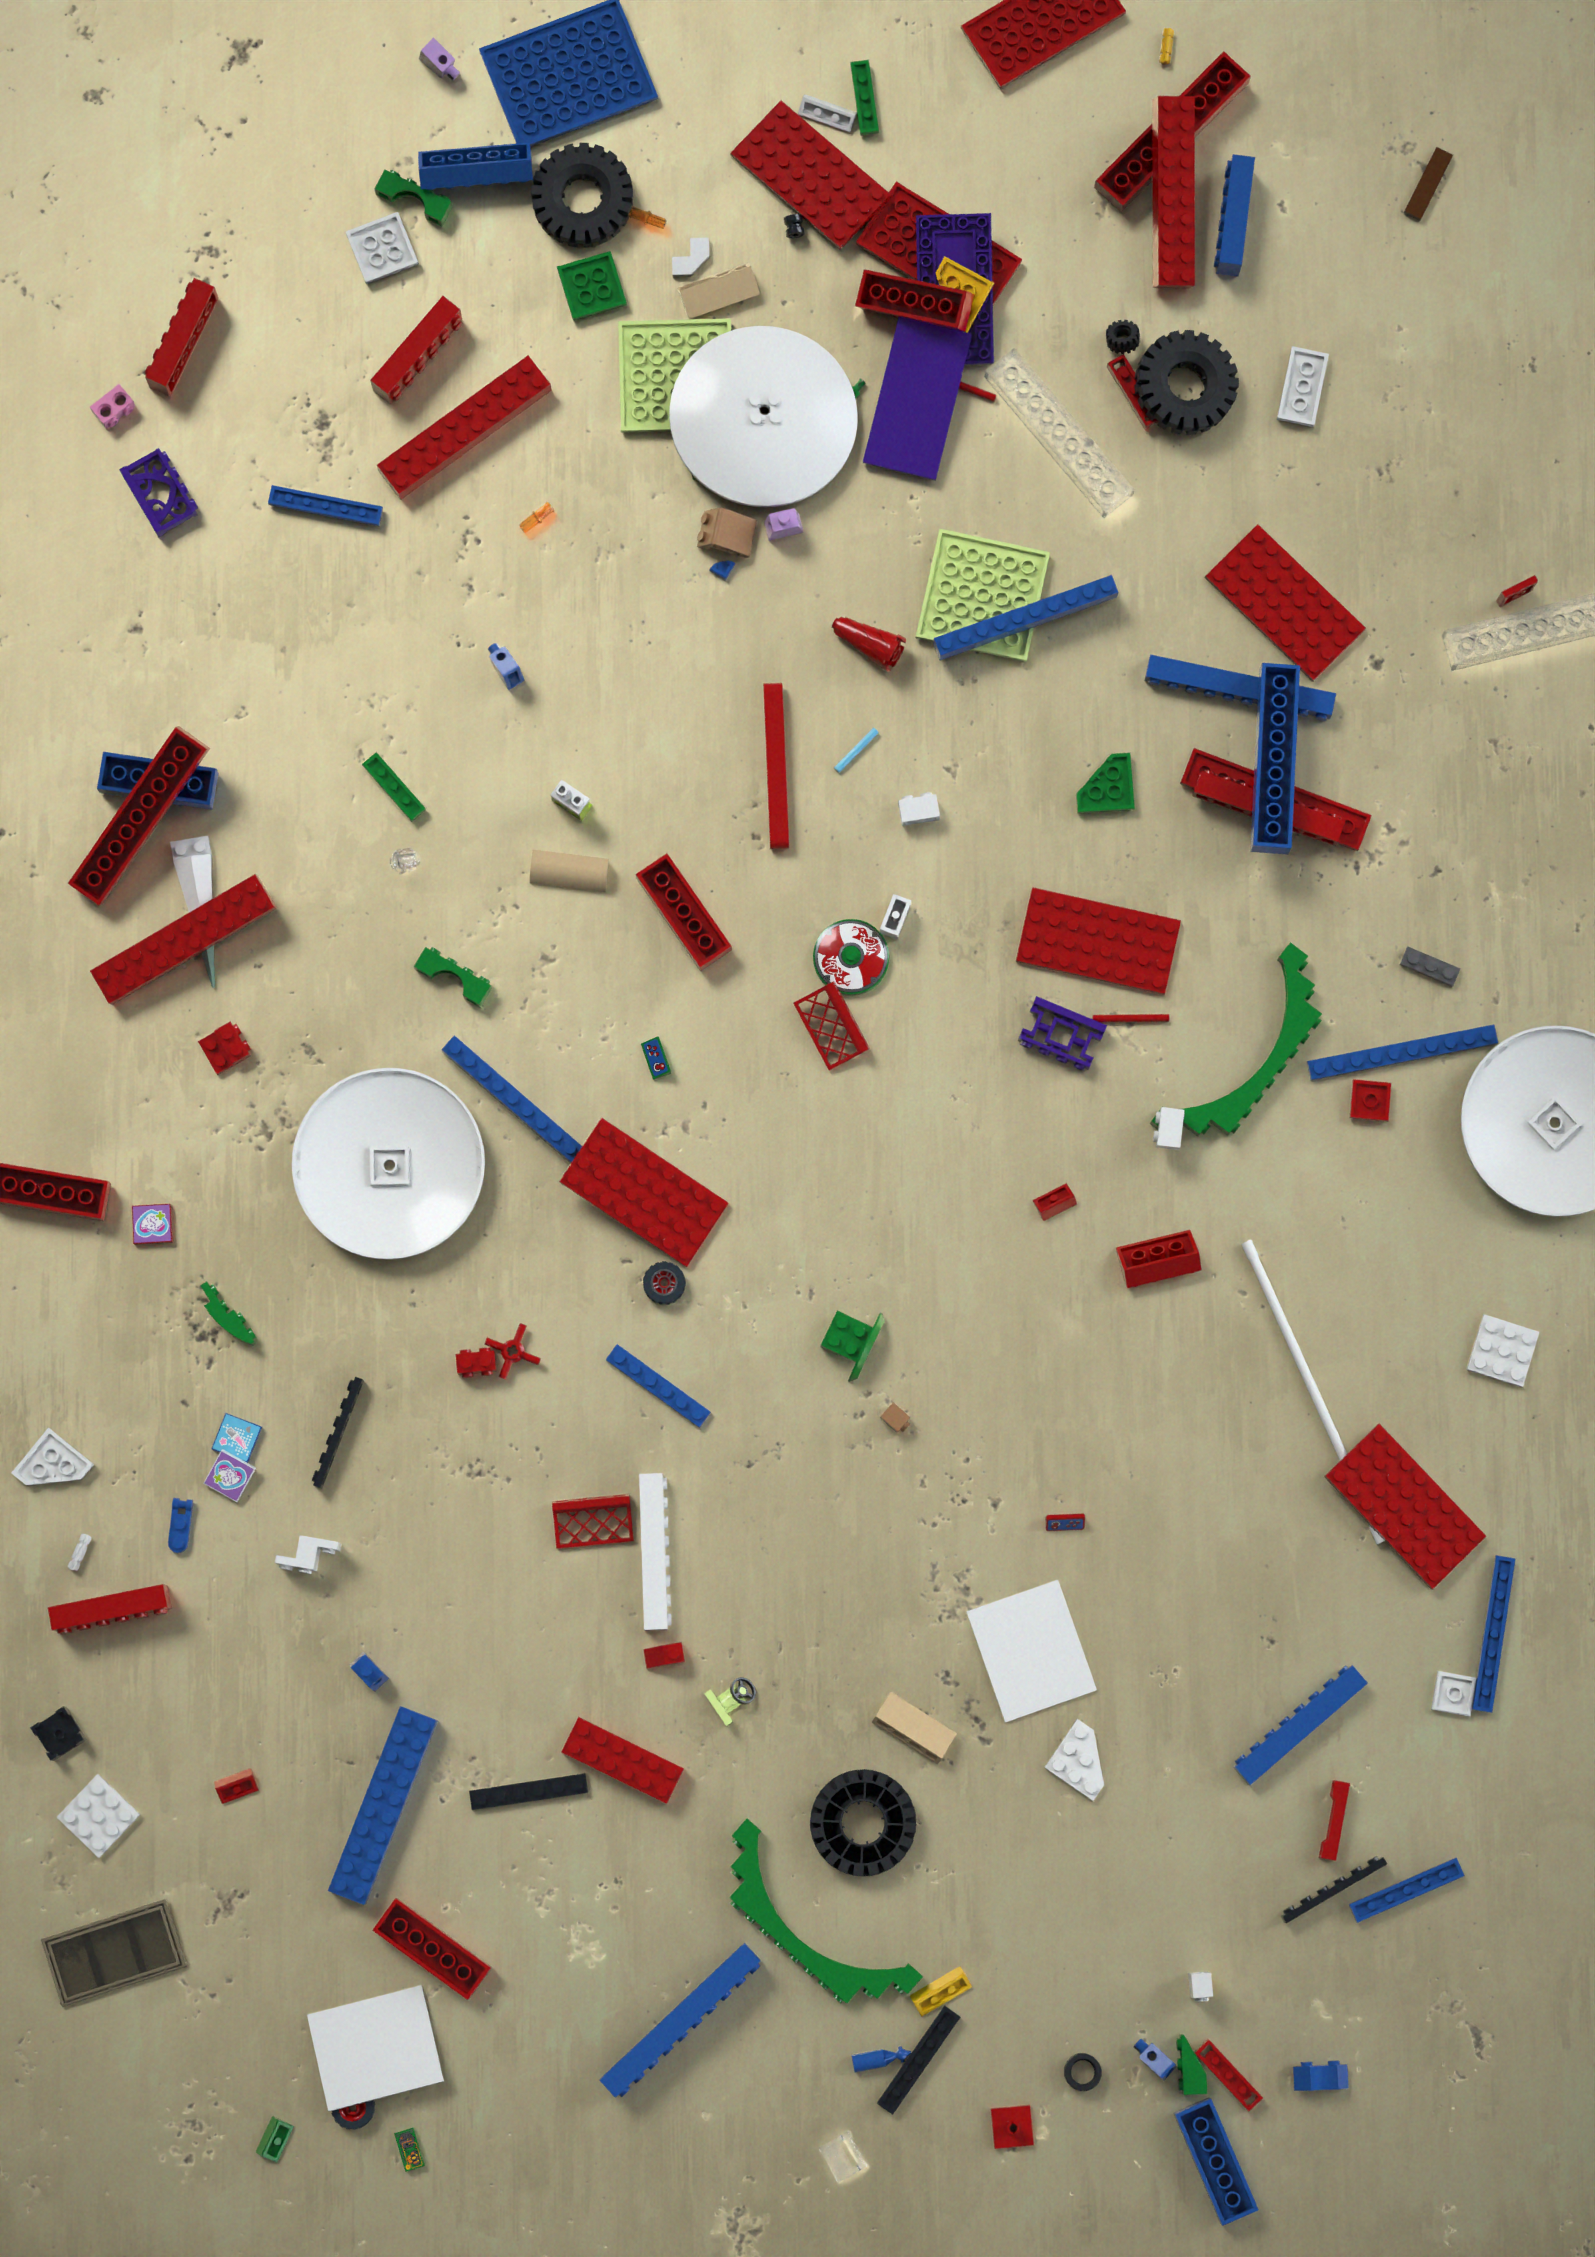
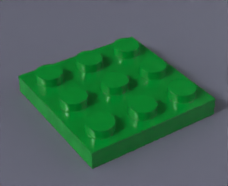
M611 251L557 266L573 321L627 305Z

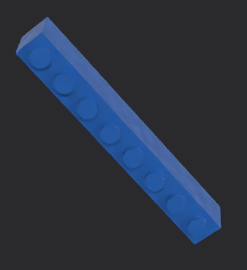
M1345 1665L1337 1672L1339 1676L1335 1680L1330 1678L1323 1684L1324 1689L1320 1693L1315 1691L1308 1697L1310 1701L1305 1706L1301 1703L1293 1710L1295 1714L1291 1718L1286 1716L1279 1722L1280 1727L1276 1731L1271 1729L1264 1735L1266 1739L1261 1744L1256 1742L1249 1748L1251 1752L1247 1756L1242 1754L1235 1760L1236 1765L1233 1768L1248 1785L1255 1782L1368 1684L1353 1665L1349 1668Z

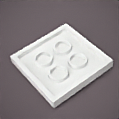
M398 212L346 231L347 238L366 284L418 265V260Z
M1484 1314L1467 1370L1523 1387L1539 1332Z
M97 1774L57 1818L100 1858L141 1814Z

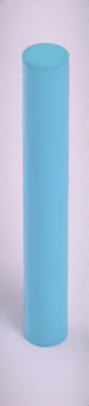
M872 728L834 769L840 773L879 732Z

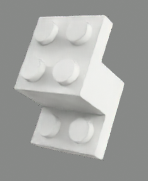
M300 1535L296 1558L276 1555L275 1563L284 1570L292 1571L294 1567L299 1568L298 1571L301 1573L311 1574L312 1571H317L321 1549L324 1553L335 1554V1551L340 1552L341 1543Z

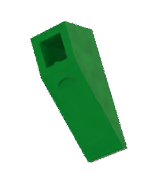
M1179 2034L1180 2038L1176 2039L1177 2051L1180 2050V2058L1177 2059L1178 2071L1181 2070V2078L1178 2079V2090H1182L1183 2095L1207 2094L1206 2072L1183 2034Z

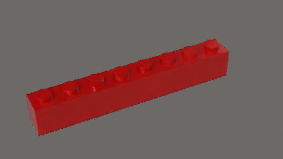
M1205 770V772H1200L1192 794L1193 797L1252 817L1253 789L1251 785L1235 783L1229 777L1221 778L1215 776L1216 774L1212 771ZM1295 802L1293 806L1292 831L1336 846L1339 841L1345 821L1341 820L1342 818L1338 815L1331 814L1330 816L1324 814V811L1321 809L1307 808L1301 802Z

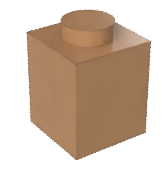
M894 1402L880 1416L896 1433L900 1430L904 1432L910 1425L908 1422L910 1417Z

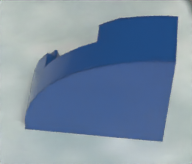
M729 560L715 563L709 570L726 580L734 568L735 562Z

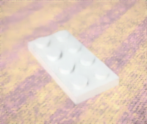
M1292 346L1277 420L1314 427L1329 354Z

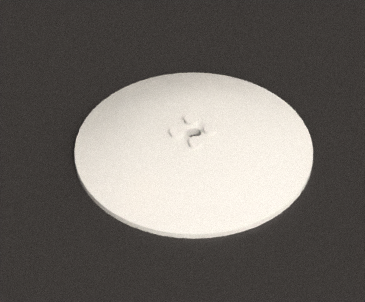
M751 326L726 332L712 339L693 354L675 382L670 402L669 420L676 450L684 465L701 484L720 497L735 503L754 507H777L801 501L815 494L839 473L849 457L856 437L857 405L852 386L844 370L836 359L818 343L788 329L773 326ZM761 407H767L770 410V413L767 415H762L759 409Z
M1543 1026L1522 1031L1509 1037L1492 1049L1477 1066L1468 1082L1461 1109V1131L1468 1157L1486 1185L1505 1201L1520 1209L1546 1216H1572L1595 1209L1594 1033L1568 1026ZM1551 1118L1559 1120L1560 1125L1558 1128L1550 1126L1549 1121Z
M378 1068L362 1071L330 1087L315 1101L305 1115L298 1129L292 1152V1176L295 1191L304 1212L313 1225L339 1247L354 1254L375 1259H401L415 1256L447 1240L460 1228L472 1212L482 1188L485 1170L482 1138L478 1126L466 1105L454 1092L439 1081L425 1074L401 1068ZM389 1160L395 1163V1168L391 1171L384 1168L385 1162Z

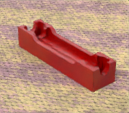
M1123 354L1108 362L1107 369L1119 385L1143 428L1146 430L1152 424H1157L1159 421L1156 418L1147 422L1145 420L1147 418L1145 414L1148 410L1146 407L1141 409L1137 401L1140 395H1135L1134 385L1137 382L1134 379L1135 372L1125 355ZM1117 363H1124V366L1117 369L1114 368V365Z
M1337 1780L1332 1781L1330 1797L1333 1803L1327 1836L1321 1842L1319 1858L1333 1861L1337 1859L1350 1783Z
M1209 2039L1194 2051L1195 2055L1247 2111H1250L1263 2099ZM1210 2045L1212 2047V2051L1209 2050L1205 2054L1206 2057L1204 2058L1200 2055V2053L1207 2046ZM1251 2093L1256 2094L1255 2100L1247 2105L1244 2100L1252 2096Z

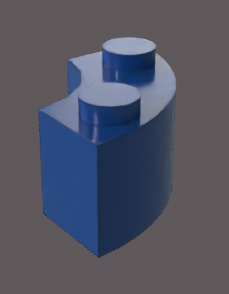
M1328 2061V2065H1313L1312 2062H1301V2066L1293 2067L1294 2091L1349 2088L1347 2064H1340V2061Z

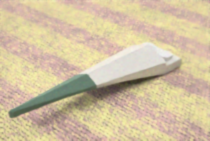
M209 836L170 842L173 862L189 912L212 899V854ZM214 946L202 952V957L211 986L214 988Z

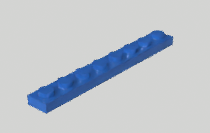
M1495 1556L1472 1710L1489 1713L1493 1711L1515 1558Z

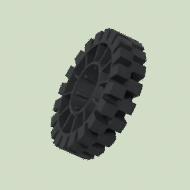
M572 143L565 145L563 151L556 149L551 152L550 158L548 160L545 158L540 163V170L535 172L531 187L532 204L538 223L542 224L543 230L548 235H554V240L560 243L566 241L568 246L577 248L578 244H584V248L593 247L595 242H598L599 245L607 242L608 237L611 235L614 238L620 232V227L622 225L625 227L629 220V213L632 212L633 189L630 174L627 173V168L622 160L620 162L617 160V155L610 150L608 153L605 152L604 147L596 144L593 148L589 147V143H579V147H574ZM579 179L584 181V179L594 182L595 186L600 187L603 194L600 195L602 200L597 208L594 207V210L588 213H576L564 204L562 198H565V193L563 192L573 181Z
M1178 330L1170 332L1167 337L1163 335L1158 338L1142 356L1138 363L1139 367L1135 371L1134 379L1137 380L1134 385L1135 395H1140L1137 401L1141 409L1146 407L1148 410L1145 415L1151 421L1156 418L1159 421L1157 426L1165 430L1167 427H1171V433L1179 435L1182 431H1186V435H1195L1199 430L1203 433L1210 430L1213 425L1216 426L1231 409L1238 394L1236 390L1239 387V378H1235L1238 371L1236 364H1230L1229 362L1232 356L1228 350L1222 352L1220 350L1222 344L1216 339L1210 342L1208 341L1209 335L1202 332L1195 336L1194 330H1185L1182 334ZM1176 367H1188L1196 371L1204 385V391L1202 390L1200 393L1201 397L1196 400L1191 399L1187 401L1175 396L1170 390V385H1168V377L1172 373L1170 370Z
M852 1770L833 1778L819 1792L811 1810L810 1831L815 1847L831 1866L853 1876H873L893 1868L906 1856L916 1833V1814L908 1793L896 1780L884 1773L873 1770ZM860 1801L873 1803L872 1807L876 1805L883 1814V1818H881V1820L884 1819L882 1834L879 1832L880 1837L872 1843H868V1841H866V1844L852 1842L854 1839L849 1840L842 1829L845 1828V1826H842L844 1812L848 1813L846 1809L855 1802H858V1805Z

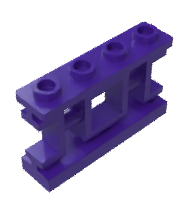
M1036 996L1030 1013L1037 1015L1038 1018L1032 1031L1022 1029L1018 1039L1021 1042L1020 1045L1029 1049L1031 1047L1039 1049L1038 1052L1045 1056H1049V1054L1056 1056V1060L1065 1064L1070 1062L1078 1070H1089L1094 1057L1085 1054L1091 1038L1101 1041L1107 1025ZM1038 1009L1062 1019L1054 1017L1051 1026L1040 1022L1044 1012ZM1056 1024L1073 1030L1068 1046L1050 1039ZM1074 1024L1093 1031L1089 1033L1086 1041L1076 1037L1079 1027ZM1037 1029L1048 1033L1044 1043L1051 1047L1026 1036L1034 1038ZM1072 1044L1080 1046L1083 1050L1079 1058L1086 1060V1062L1061 1052V1050L1069 1053Z

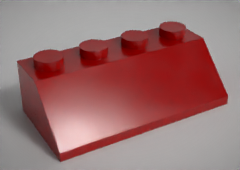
M1191 1230L1116 1247L1122 1276L1127 1288L1202 1270L1199 1251Z

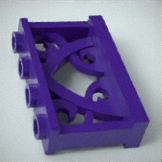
M159 448L132 464L119 469L158 538L164 535L165 532L197 516L196 509H198L194 499L189 500L186 495L189 491L185 484L179 483L177 478L180 476L175 467L171 468L168 462L170 459L165 451L161 452ZM154 460L161 462L162 468L160 470H157L155 468L156 465H154L152 468L153 473H149L148 467L150 462ZM144 466L145 473L130 474ZM166 470L170 474L171 478L164 476ZM144 480H147V481H148V488L145 489V490H142V489L140 488V486H141V484H145V485H146V483H145ZM151 480L170 486L166 504L157 499L145 500L152 490ZM177 488L180 491L182 497H176ZM183 502L186 505V511L183 514H175L171 511L172 507L176 510H181L178 504ZM159 504L163 507V510L159 507L158 511H154L153 506ZM168 514L174 517L173 520L162 526L160 525Z

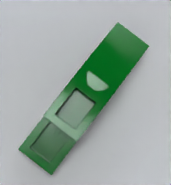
M207 1281L200 1285L210 1300L204 1307L213 1319L235 1338L252 1346L256 1343L253 1339L256 1336L251 1328L247 1330L243 1324L246 1320L241 1312L236 1313L235 1310L227 1313L229 1308L224 1300L220 1301L217 1294L219 1292L215 1285H210Z

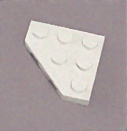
M48 1428L12 1471V1474L27 1486L82 1480L94 1464Z
M1077 1719L1044 1768L1092 1801H1094L1104 1786L1094 1730Z

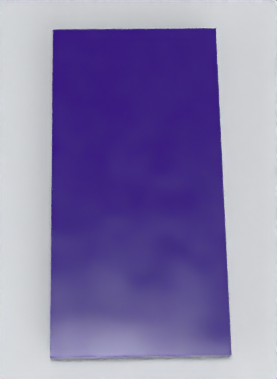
M991 213L916 215L918 281L939 285L936 271L945 256L992 282ZM993 286L968 333L972 334L965 365L994 364Z
M899 316L863 463L936 481L972 334Z

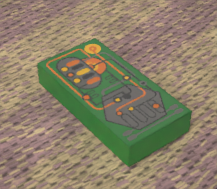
M414 2127L394 2133L405 2172L425 2166Z

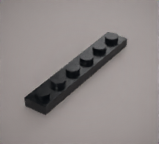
M355 1377L348 1384V1397L342 1400L340 1409H342L340 1417L336 1416L333 1427H335L333 1435L329 1434L326 1445H328L326 1453L322 1452L319 1463H321L319 1471L315 1470L312 1477L313 1486L322 1489L362 1388L364 1380Z
M586 1773L471 1790L469 1794L472 1810L584 1794L588 1793Z
M1378 1856L1371 1858L1367 1861V1866L1354 1868L1350 1871V1876L1346 1878L1341 1876L1333 1881L1335 1883L1333 1886L1328 1888L1326 1885L1317 1890L1318 1894L1311 1898L1309 1895L1300 1900L1301 1904L1294 1908L1292 1905L1283 1910L1284 1914L1281 1915L1283 1922H1290L1387 1865L1384 1857L1378 1858Z
M944 2005L877 2101L878 2105L892 2115L961 2018L958 2014Z

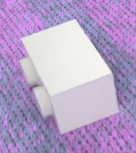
M931 792L920 794L921 797L913 798L912 795L902 797V800L898 801L902 826L939 820L940 814L936 794L932 795Z
M893 894L880 927L881 934L898 939L911 906V900Z
M1161 1107L1160 1112H1156L1155 1123H1158V1131L1154 1130L1153 1142H1156L1157 1148L1180 1149L1185 1110Z
M1208 1971L1188 1973L1190 1997L1195 1998L1197 2002L1209 2001L1208 1997H1213L1211 1973Z

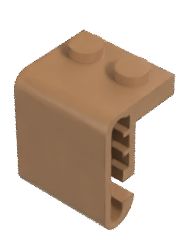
M725 508L704 511L701 517V530L697 536V547L701 549L713 547L728 553H733L734 551L738 553L737 556L748 558L757 520Z

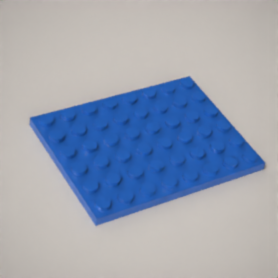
M619 0L604 1L479 48L480 55L515 142H530V147L658 99Z

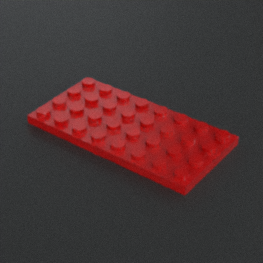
M1003 0L961 25V30L1001 89L1126 14V10L1119 0Z
M782 100L730 153L736 161L794 211L802 215L808 223L840 250L891 197L887 190Z
M896 181L889 191L891 197L873 215L856 241V245L911 279L917 280L916 215H945L949 213ZM992 241L993 305L1023 260Z
M1258 524L1205 576V579L1295 665H1300V670L1312 682L1366 629L1361 622Z
M1032 887L1016 962L1165 995L1181 920Z
M602 1117L559 1180V1183L685 1267L689 1265L729 1204Z
M1380 1423L1324 1476L1431 1590L1486 1537L1478 1526Z

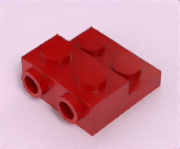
M231 1021L198 1041L217 1075L250 1057L248 1052L251 1050L246 1040H241L239 1035L242 1033L237 1024L233 1025Z

